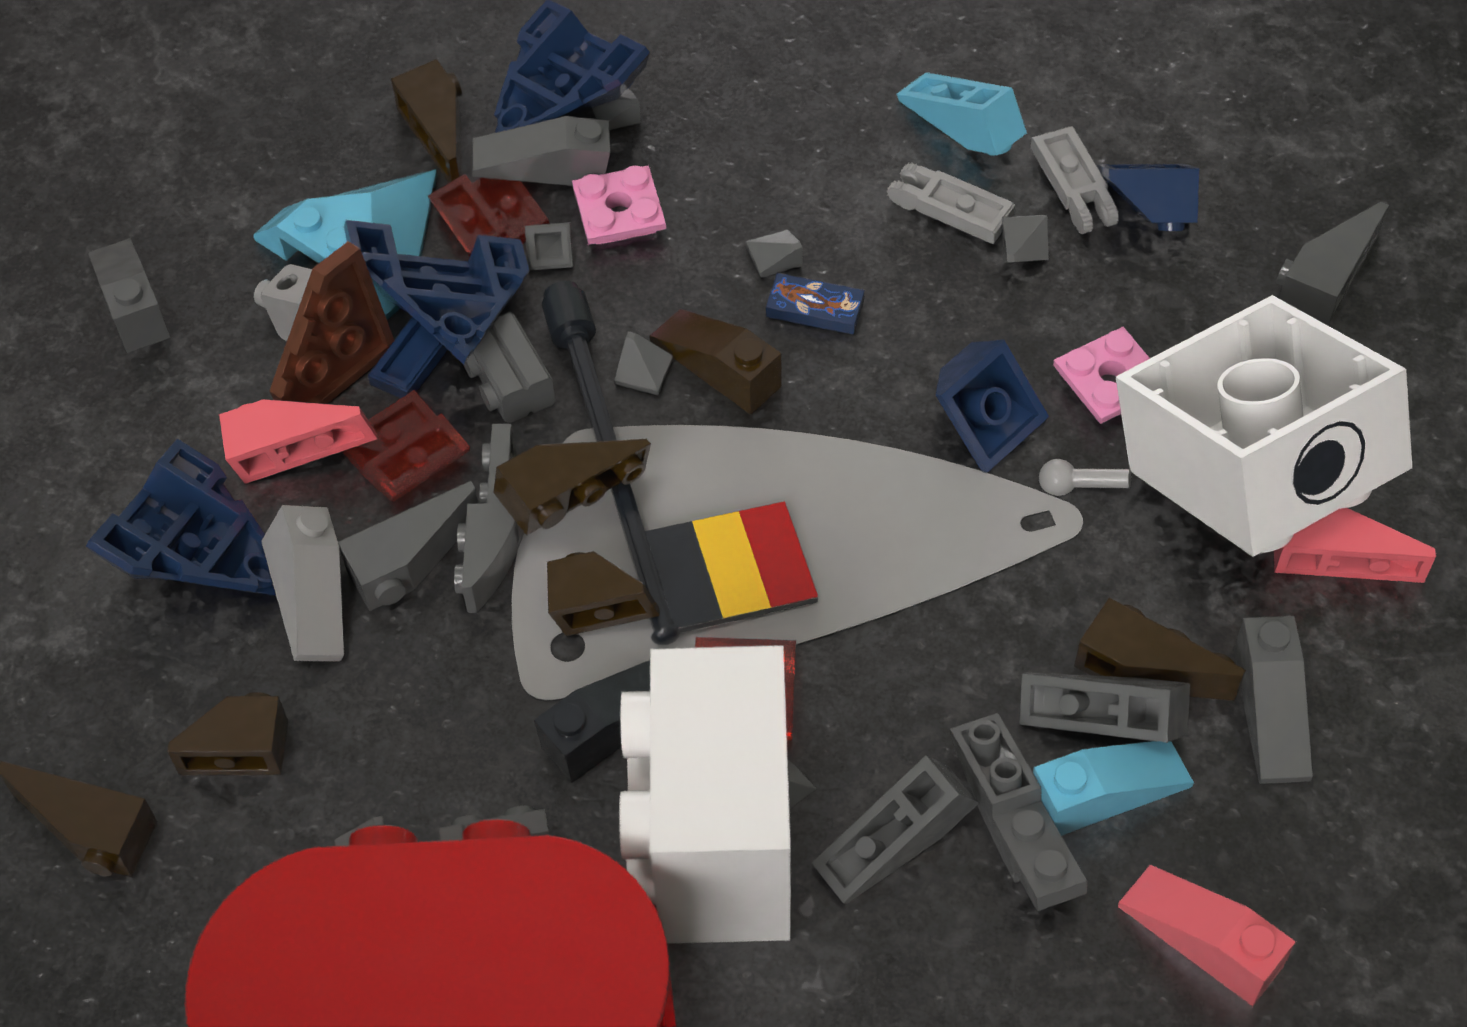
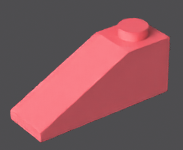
M263 399L219 414L225 460L244 484L377 440L375 429L359 406Z
M1340 508L1293 534L1288 544L1274 550L1275 573L1424 583L1436 558L1435 548L1349 508Z
M1149 865L1118 904L1120 909L1251 1006H1254L1284 967L1296 942L1250 908L1152 865Z

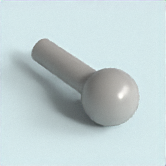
M1053 459L1045 463L1041 468L1039 483L1044 491L1055 496L1066 495L1074 488H1130L1131 470L1076 469L1066 460Z

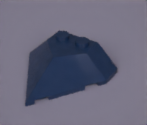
M546 0L520 29L517 43L521 46L517 61H512L509 64L494 116L498 119L495 133L564 116L570 117L618 99L625 90L631 87L634 80L646 68L650 51L646 46L621 34L611 44L589 33L572 10L554 1Z
M346 220L344 224L346 240L360 248L374 286L385 298L413 316L463 364L475 350L529 272L520 239L478 235L469 261L397 254L392 228L388 224Z
M176 439L156 462L144 487L119 516L112 513L86 545L92 553L134 579L174 580L276 596L261 542L265 533L242 500L235 501L224 485L227 477L220 466L179 439Z

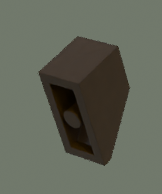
M594 551L571 553L565 558L547 561L548 613L565 636L660 616L659 606L642 582Z
M252 692L245 696H227L171 740L168 744L167 752L179 775H281L288 718L279 696H271L261 692Z

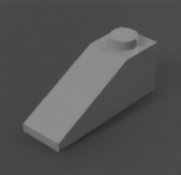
M282 505L261 542L294 661H341L344 657L339 545L328 508Z

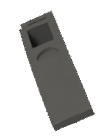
M492 424L491 443H483L482 465L484 472L489 471L488 482L480 483V504H467L466 523H458L457 545L458 551L464 552L463 564L455 565L454 586L456 594L464 595L468 613H477L494 594L507 575L524 535L523 530L493 493L496 467L516 456L511 424Z
M995 713L951 728L950 735L972 794L979 802L977 806L1013 881L1015 883L1021 881L1036 910L1039 911L1087 894V879L1041 801V786L999 714Z

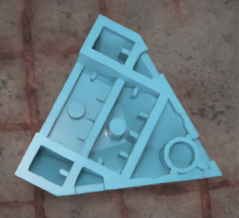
M437 169L329 197L306 199L283 208L253 234L254 239L286 261L299 250L320 263L347 242L344 224L346 220L391 225L397 254L422 256L431 211L430 199L438 176ZM375 287L388 320L400 307L385 298Z

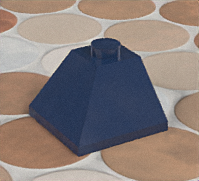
M1096 164L1106 183L1145 220L1151 223H1158L1157 230L1183 231L1185 223H1198L1199 168L1186 164Z
M1005 340L971 342L940 369L936 397L978 467L984 473H988L1049 417Z

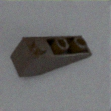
M648 439L536 445L496 467L493 493L527 536L541 527L549 529L555 526L565 517L566 513L581 505L584 507L593 505L604 496L606 491L618 484L623 483L627 485L637 480L646 470L651 443Z
M1111 598L1106 601L1080 640L1074 667L1090 676L1132 677L1190 683V697L1233 701L1238 695L1246 672L1245 669L1237 666L1228 656L1221 653H1213L1190 641L1181 631L1166 628L1145 617L1136 607L1122 605Z

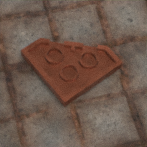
M347 241L311 271L269 390L273 400L328 404L376 365L394 342V337L359 247Z

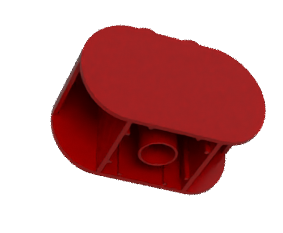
M501 819L473 823L463 830L462 840L418 842L414 833L401 827L388 825L369 826L353 832L349 837V846L306 849L285 856L265 866L240 884L213 914L194 950L186 984L188 1027H676L667 942L663 926L653 903L638 881L615 860L595 848L562 837L530 836V830L526 826L518 822Z

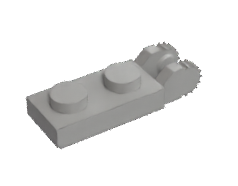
M1073 126L1032 137L1030 148L1065 209H1069L1071 220L1079 233L1084 234L1091 232L1093 229V219L1086 206V203L1093 201L1097 215L1102 220V223H1104V226L1108 227L1117 224L1118 211L1107 191L1108 185Z
M913 163L905 164L901 170L900 178H902L903 182L899 180L892 182L886 191L888 193L887 196L897 206L901 205L902 208L907 210L915 209L992 244L996 242L1002 233V217H1012L1015 211L1014 202L939 170L935 172Z

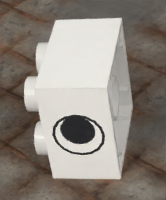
M1273 295L1116 376L1131 472L1252 557L1262 552H1270L1284 547L1291 541L1293 534L1340 508H1349L1361 504L1370 496L1372 490L1412 469L1406 369Z

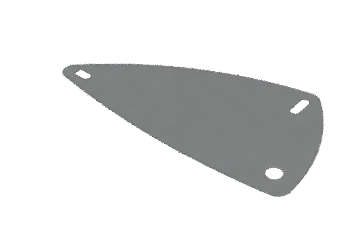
M649 425L613 427L617 440L648 439L651 443L646 470L637 480L630 483L645 531L785 501L818 594V603L680 633L675 642L665 646L657 645L651 640L653 628L650 618L579 633L585 642L583 654L578 659L569 662L556 659L551 652V643L557 635L563 632L548 613L547 561L565 558L571 553L594 551L637 579L611 489H609L593 505L588 507L581 505L566 513L565 517L555 526L549 529L541 527L527 536L525 533L517 551L512 587V631L520 681L523 688L531 696L541 700H557L565 698L576 689L650 660V649L783 646L785 648L895 613L1020 563L1075 537L1082 529L1083 517L1080 511L1071 503L1028 486L942 459L856 440L802 432L732 426ZM584 429L571 434L563 443L596 442L592 429ZM1049 510L1056 524L1055 526L1029 532L1021 527L1020 522L1026 516Z

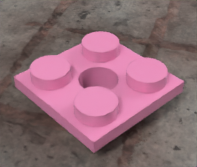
M649 165L643 167L630 166L623 171L602 175L589 174L581 179L572 180L588 245L595 243L599 245L654 234L656 231L666 229V222ZM618 206L628 208L625 211L615 212L611 210L612 208Z
M1121 327L1054 359L1053 366L1098 422L1102 424L1120 415L1121 409L1117 383L1104 381L1101 376H1118L1150 358L1133 339L1131 334L1124 327Z

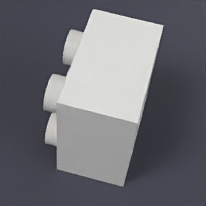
M783 646L650 649V691L622 692L621 742L623 758H627L628 791H621L620 845L622 860H627V871L645 890L653 905H656L667 943L790 940V826Z

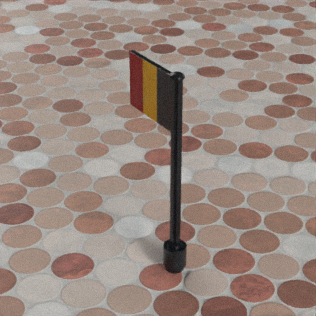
M572 281L553 283L545 290L542 301V309L551 340L555 346L569 350L595 440H617L587 345L595 336L596 327L585 292ZM620 483L611 488L637 579L645 585L660 608V616L650 618L653 628L651 640L655 644L661 646L672 644L678 639L680 633L818 603V594L785 501L645 531L631 485Z

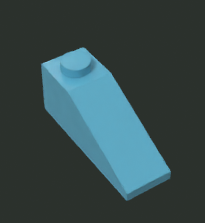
M926 72L897 93V97L902 104L968 150L997 156L1010 150L1012 144L1027 133L1013 88Z
M1150 741L1082 749L1034 767L1033 771L1035 778L1041 786V801L1061 836L1191 788L1194 783L1171 741Z

